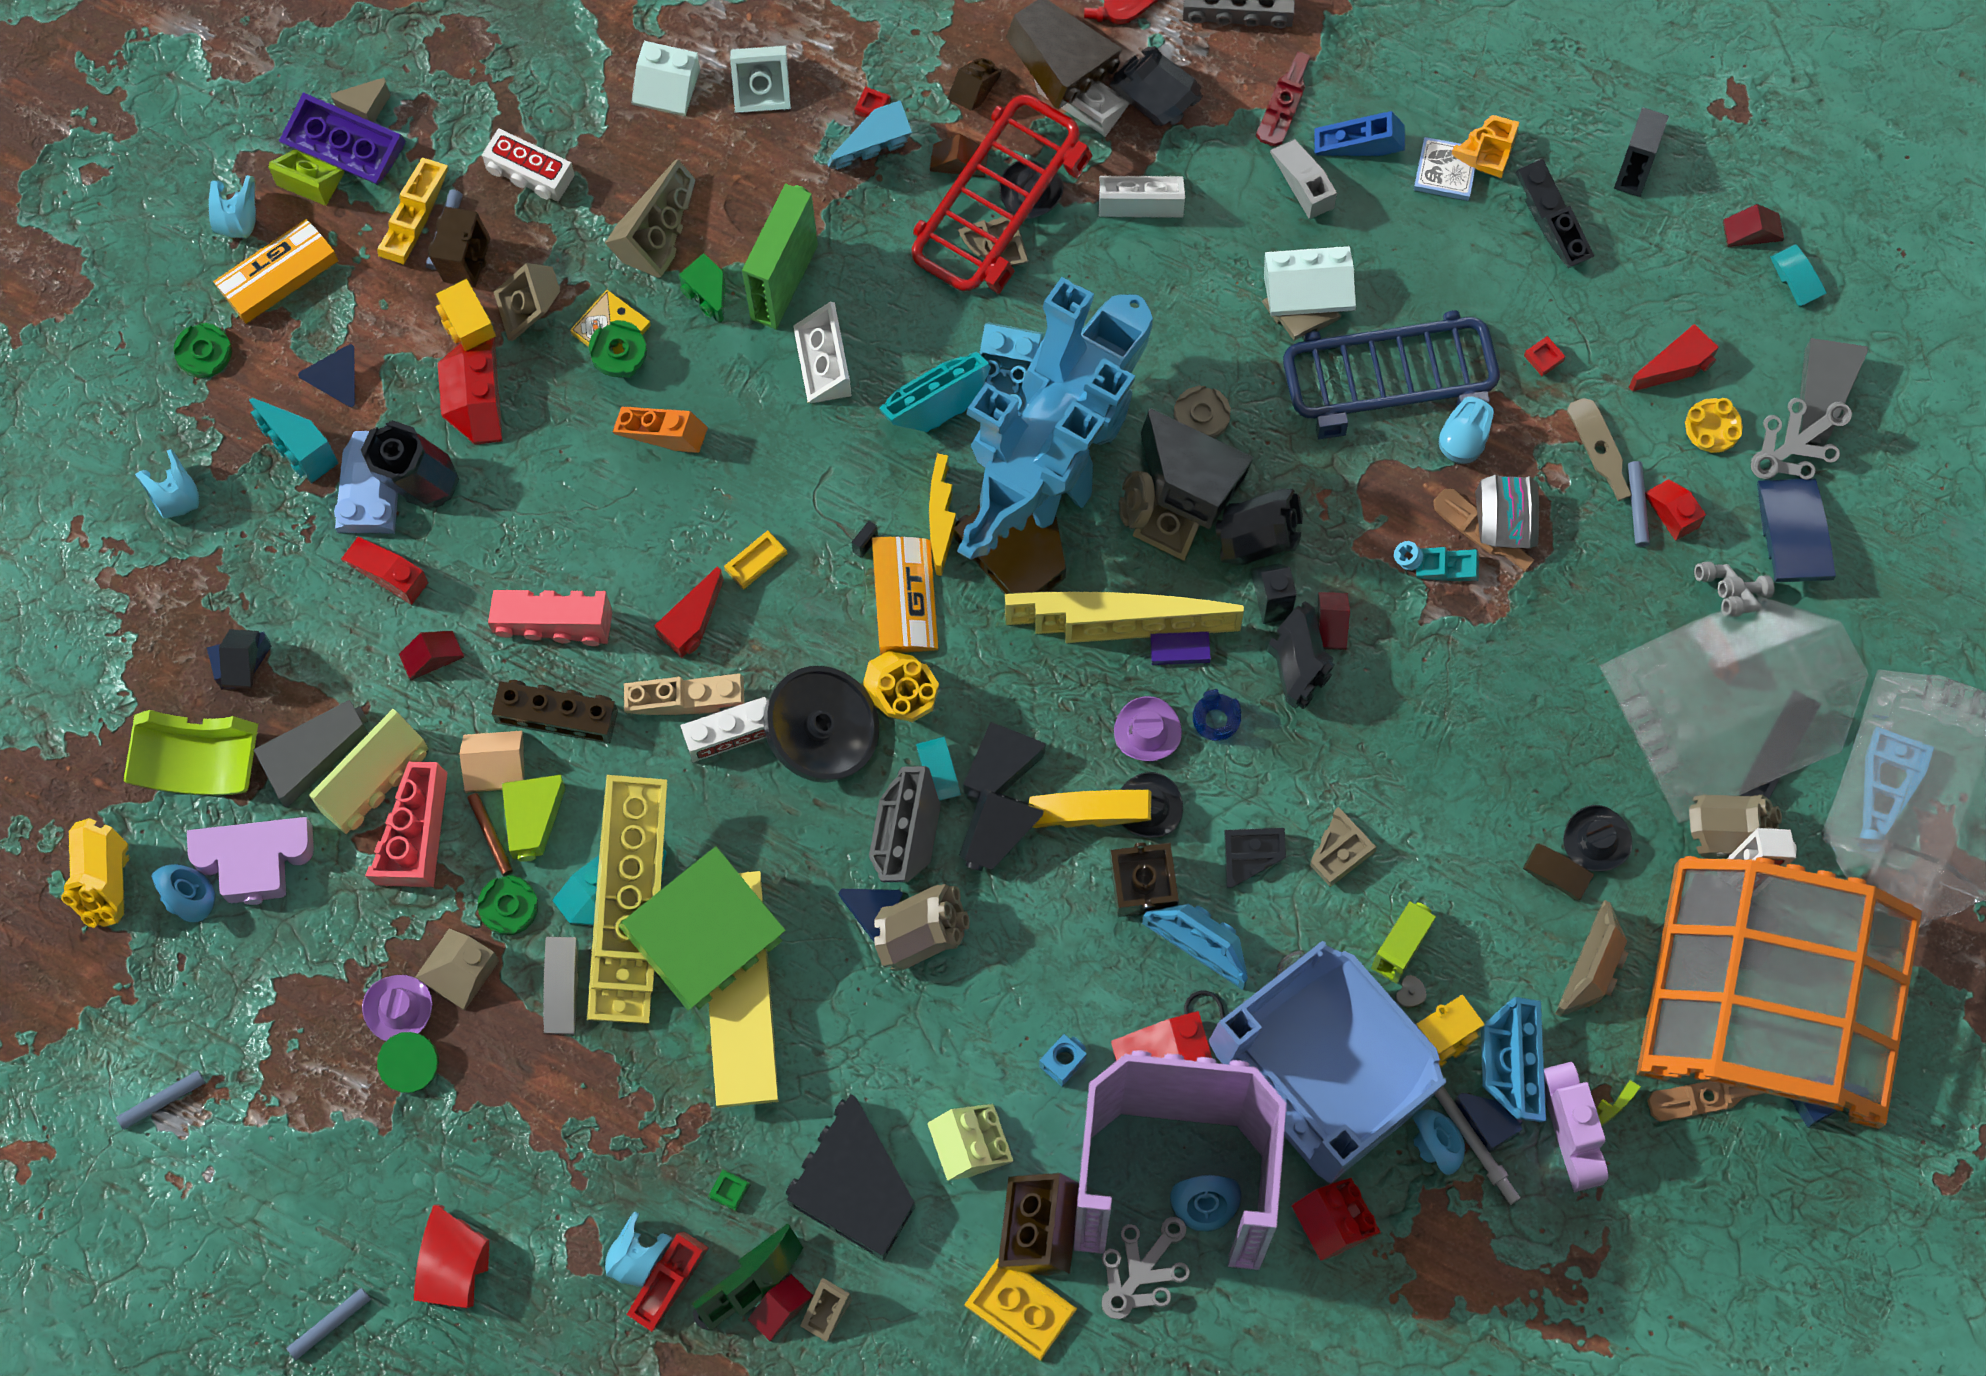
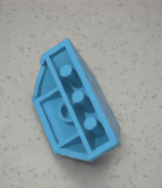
M1190 904L1146 911L1143 916V925L1243 990L1245 988L1248 976L1240 938L1236 935L1237 932L1233 927L1224 922H1221V924L1210 918L1211 914L1200 906L1194 908Z
M1514 997L1486 1021L1485 1025L1481 1028L1483 1088L1515 1118L1545 1122L1541 1001Z

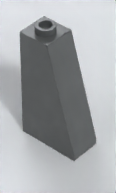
M1810 339L1804 351L1800 399L1806 403L1807 409L1802 415L1799 433L1825 416L1828 407L1832 403L1846 402L1868 352V346ZM1800 402L1798 412L1802 409V403ZM1835 409L1833 417L1839 418L1842 409ZM1832 425L1806 444L1825 446L1835 425Z
M348 700L253 749L284 807L291 805L368 734L364 726L368 719L361 706L354 708L352 702Z

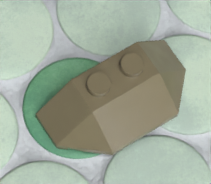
M1604 900L1599 908L1555 1015L1561 1017L1597 1004L1605 994L1610 996L1617 982V979L1613 978L1616 967L1622 969L1628 952L1624 951L1627 939L1611 903Z

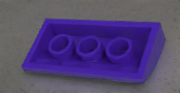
M303 92L279 142L378 185L398 158L406 140L397 132Z

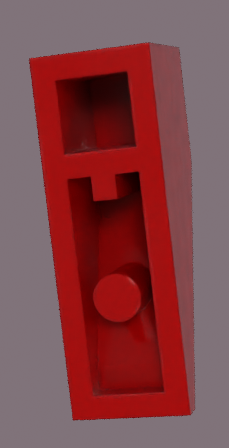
M1694 324L1633 376L1629 388L1632 391L1692 377L1700 370L1705 372L1716 362L1714 357L1719 347Z
M359 536L341 558L344 563L410 605L415 602L429 583L422 569L400 555Z
M718 566L654 625L657 636L681 658L687 653H693L701 644L700 640L704 636L724 581L722 571Z

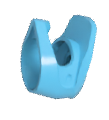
M247 175L240 192H235L234 196L228 200H223L221 192L224 189L223 182L211 181L209 218L211 229L214 233L231 238L245 239L251 235L256 222V184L253 176Z
M1466 397L1451 413L1439 436V447L1450 461L1457 464H1468L1480 456L1489 437L1494 414L1493 408L1482 399Z
M172 449L167 450L171 469L165 470L167 478L164 482H154L150 479V472L147 470H142L135 474L163 519L185 515L194 509H198L199 505L197 486L187 474Z
M634 1211L607 1253L605 1271L607 1277L613 1278L620 1283L643 1287L673 1238L667 1234H660L657 1237V1243L648 1248L642 1247L638 1243L641 1234L634 1232L639 1215L638 1212Z

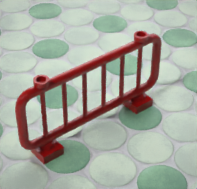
M1028 94L1013 98L1005 108L998 105L994 109L991 120L995 123L929 221L920 220L914 227L913 234L917 236L912 246L914 262L922 269L956 289L971 291L985 280L991 290L1000 294L1015 272L1010 262L1000 257L1062 164L1069 175L1078 179L1092 158L1088 146L1078 140L1079 127L1077 123L1066 114ZM1029 106L1066 127L1069 133L1060 147L1011 118L1020 107ZM1008 123L1057 151L1046 169L1039 167L996 142ZM992 146L1042 174L1030 193L981 165ZM977 169L1026 197L1014 216L965 188ZM961 192L1011 220L999 239L950 211V208ZM946 215L995 243L983 262L934 234ZM932 238L976 264L979 268L972 278L968 280L961 279L927 259L923 255L924 246Z

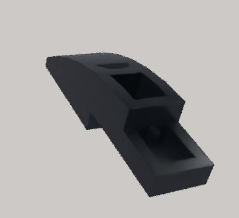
M1542 158L1518 169L1516 175L1527 195L1525 202L1545 238L1562 262L1568 268H1571L1593 258L1595 255L1571 206L1566 207L1544 159Z

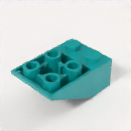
M255 398L249 399L254 409L250 413L257 422L256 425L265 437L269 436L274 442L273 445L283 458L286 457L291 463V468L299 478L305 476L310 483H313L339 464L329 442L311 420Z

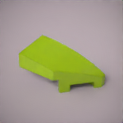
M1629 1080L1613 1106L1602 1099L1596 1108L1601 1126L1622 1111L1641 1086Z

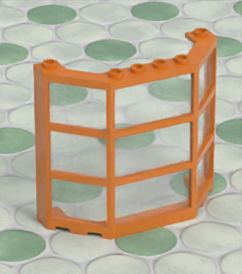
M1693 856L1680 858L1674 868L1636 1075L1668 1081L1670 1078H1681L1682 1075L1690 1076V1073H1695L1694 1078L1697 1080L1713 1081L1830 1107L1837 1111H1843V1107L1850 1109L1849 1122L1878 1129L1885 1126L1922 910L1875 886L1867 885V881L1855 877H1849L1848 880L1835 878V873L1828 871H1817V874L1805 871V867L1796 864H1787L1786 867L1774 865V860L1758 857L1756 860L1701 859Z

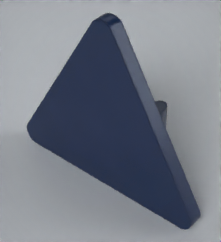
M349 344L300 371L298 377L348 407H353L355 405L354 346Z
M841 889L838 893L839 897L873 942L875 936H880V928H874V920L882 907L893 906L899 903L903 895L900 890Z

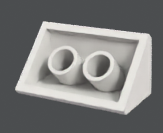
M1034 79L1038 93L1048 99ZM1100 82L1099 84L1095 83L1092 85L1087 93L1078 95L1071 104L1067 103L1061 108L1106 137L1129 103L1114 90Z
M1099 176V217H1183L1185 203L1183 177Z
M829 302L793 326L807 401L809 403L852 396L834 302Z

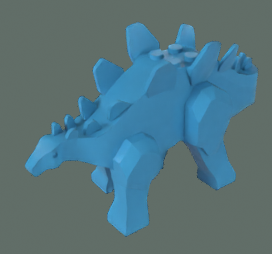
M1061 277L1043 304L1047 330L1024 376L1022 390L1028 404L1023 412H1018V399L1005 392L998 391L988 383H985L969 405L966 415L980 422V430L973 440L971 448L977 462L985 467L979 499L980 512L976 520L965 527L958 553L970 560L978 556L988 555L990 549H996L998 535L1007 538L1009 528L1011 527L1020 531L1023 530L1027 518L1032 513L1036 525L1042 528L1051 525L1054 522L1061 494L1067 492L1074 504L1080 508L1085 506L1092 494L1093 463L1088 448L1092 443L1097 445L1107 442L1111 443L1118 435L1125 421L1132 397L1130 387L1134 383L1135 375L1131 373L1149 341L1153 317L1145 300L1139 295L1112 296L1098 309L1083 328L1094 293L1076 286L1069 280ZM1136 303L1139 307L1133 308L1130 304Z

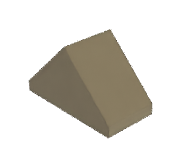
M385 78L331 93L336 107L373 123L391 96Z
M822 1278L800 1326L827 1342L852 1301L850 1293Z

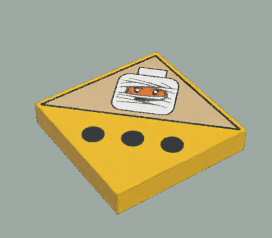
M606 290L570 331L573 336L589 347L591 336L595 330L601 326L603 328L606 325H610L612 321L630 322L637 326L642 335L651 326V323L621 299ZM619 343L617 347H611L614 354L624 352L623 344Z

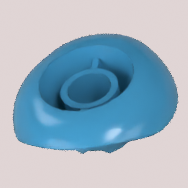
M171 864L160 867L152 873L155 887L161 895L160 901L164 903L167 911L178 915L188 922L202 921L210 914L215 903V891L210 881L201 872L184 865Z
M1430 1109L1417 1111L1413 1115V1119L1420 1132L1414 1138V1146L1418 1147L1420 1157L1428 1163L1436 1162L1444 1174H1454L1460 1168L1465 1155V1143L1461 1132L1451 1119L1440 1112Z
M1215 1175L1197 1176L1180 1181L1172 1188L1170 1194V1203L1177 1217L1186 1226L1197 1231H1212L1226 1225L1235 1215L1241 1201V1190L1238 1183L1231 1178Z

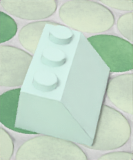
M1350 246L1265 252L1264 280L1271 316L1356 310L1354 267Z

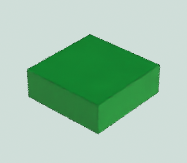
M722 1169L708 1197L736 1212L751 1184Z

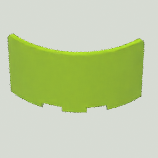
M153 710L135 714L124 782L143 788L181 794L233 795L245 793L249 788L258 724L235 716L203 719V724L188 723V717L174 716Z

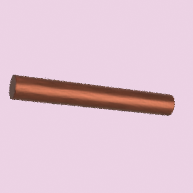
M478 793L469 795L467 799L502 876H507L513 872V869Z

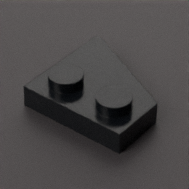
M1285 828L1224 830L1227 888H1233L1286 858Z

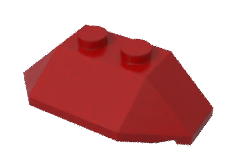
M495 337L467 351L464 350L460 343L438 362L441 416L474 445L502 442Z

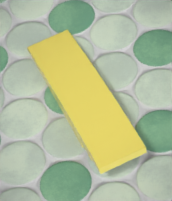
M1117 592L1005 594L1006 625L1035 623L1036 634L1065 632L1066 643L1150 637V634L1219 633L1240 631L1244 613L1243 605L1152 594Z
M606 776L587 1020L649 1023L654 969L620 929L619 925L661 890L667 794L666 779Z
M761 872L739 873L763 902ZM763 949L756 955L759 961L746 972L742 967L733 974L736 980L723 991L717 987L710 993V996L713 998L709 1001L717 1108L779 1102L766 949Z

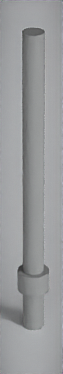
M1443 1086L1435 1094L1436 1098L1487 1170L1488 1174L1486 1176L1493 1186L1497 1185L1510 1205L1520 1199V1196L1507 1179L1508 1173L1502 1165L1498 1166Z

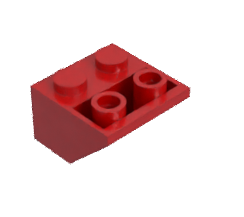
M1352 1178L1318 1188L1291 1205L1320 1261L1339 1255L1381 1233L1376 1224L1375 1217L1366 1206L1360 1189L1355 1185Z

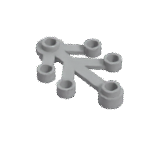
M1800 398L1791 399L1788 403L1790 416L1784 444L1774 451L1776 435L1782 428V421L1776 415L1767 416L1763 422V426L1766 429L1763 448L1751 460L1752 472L1761 479L1772 478L1777 473L1799 475L1802 479L1812 478L1815 474V467L1811 462L1802 461L1799 464L1782 460L1790 454L1823 458L1826 462L1830 463L1835 462L1840 456L1839 449L1835 445L1817 446L1806 443L1832 425H1846L1852 417L1851 409L1843 402H1834L1828 407L1825 416L1799 433L1802 415L1806 412L1807 406ZM1796 402L1802 403V409L1799 412L1792 410V405ZM1837 408L1843 410V415L1840 418L1833 417V411ZM1776 419L1778 421L1777 427L1769 429L1768 422ZM1829 448L1835 449V455L1832 458L1825 456V452ZM1764 459L1770 460V466L1767 469L1760 468V462ZM1805 465L1810 466L1811 472L1807 475H1802L1801 468Z
M1170 1217L1163 1222L1161 1227L1162 1235L1141 1262L1137 1242L1140 1236L1139 1229L1132 1224L1123 1227L1121 1239L1126 1247L1130 1277L1122 1287L1118 1266L1121 1262L1120 1253L1115 1249H1108L1103 1253L1102 1263L1107 1270L1109 1290L1102 1298V1309L1108 1317L1123 1319L1130 1314L1132 1308L1153 1305L1159 1308L1166 1307L1171 1299L1170 1292L1166 1288L1159 1287L1151 1294H1132L1139 1285L1167 1281L1183 1283L1188 1279L1190 1271L1184 1263H1176L1172 1268L1151 1270L1171 1243H1179L1185 1237L1186 1225L1180 1218ZM1171 1224L1178 1225L1180 1228L1179 1233L1171 1234L1168 1231V1226ZM1126 1230H1134L1136 1237L1132 1240L1127 1239L1124 1235ZM1108 1254H1114L1117 1257L1115 1264H1108L1105 1258ZM1176 1268H1183L1186 1275L1183 1278L1176 1277L1174 1274ZM1157 1293H1165L1167 1300L1164 1303L1157 1302L1155 1299ZM1114 1298H1120L1123 1301V1306L1121 1308H1114L1111 1301Z

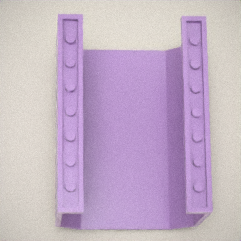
M1132 1051V1055L1125 1054L1089 1083L1074 1251L1103 1254L1106 1246L1112 1197L1085 1194L1091 1138L1120 1114L1237 1126L1262 1155L1258 1212L1244 1211L1229 1253L1228 1267L1259 1270L1277 1227L1286 1102L1256 1067H1249L1248 1062L1230 1061L1229 1065L1217 1064L1216 1059L1207 1057L1197 1058V1061L1184 1060L1183 1056L1177 1054H1166L1164 1058L1151 1057V1053L1146 1051Z

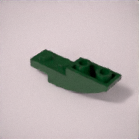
M788 1223L738 1260L741 1266L739 1269L692 1303L694 1309L710 1331L735 1312L740 1317L746 1314L763 1299L770 1289L782 1280L793 1266L804 1247Z

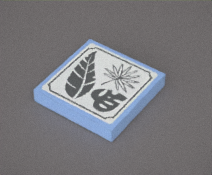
M1424 137L1414 191L1469 201L1475 168L1452 155L1453 147L1456 144L1458 146L1461 144Z

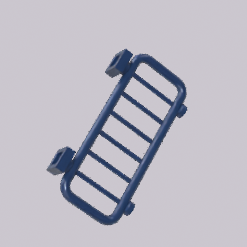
M1456 310L1446 312L1443 315L1442 321L1321 339L1319 332H1309L1304 335V342L1292 344L1283 356V365L1292 405L1300 416L1307 419H1317L1316 434L1318 440L1346 436L1348 427L1346 414L1455 397H1458L1457 406L1466 397H1476L1489 404L1488 391L1495 388L1500 379L1496 354L1487 324L1475 317L1461 318L1459 311ZM1473 328L1478 332L1489 375L1486 381L1470 383L1458 333L1459 329ZM1445 331L1453 332L1464 385L1442 388L1430 334ZM1424 335L1437 389L1414 392L1402 338ZM1396 339L1409 393L1386 396L1374 342ZM1368 343L1381 397L1358 401L1346 346ZM1341 348L1352 402L1330 405L1318 351ZM1313 352L1324 406L1308 407L1304 404L1294 358L1298 354Z

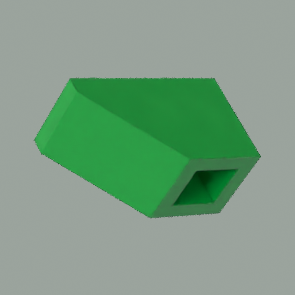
M703 253L679 274L680 290L689 300L694 298L700 304L699 308L708 318L713 316L721 323L724 320L725 304L724 274Z

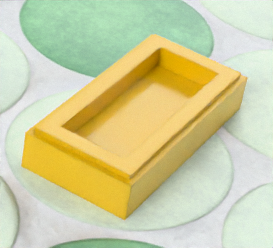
M767 530L728 562L724 569L744 590L787 555V550Z

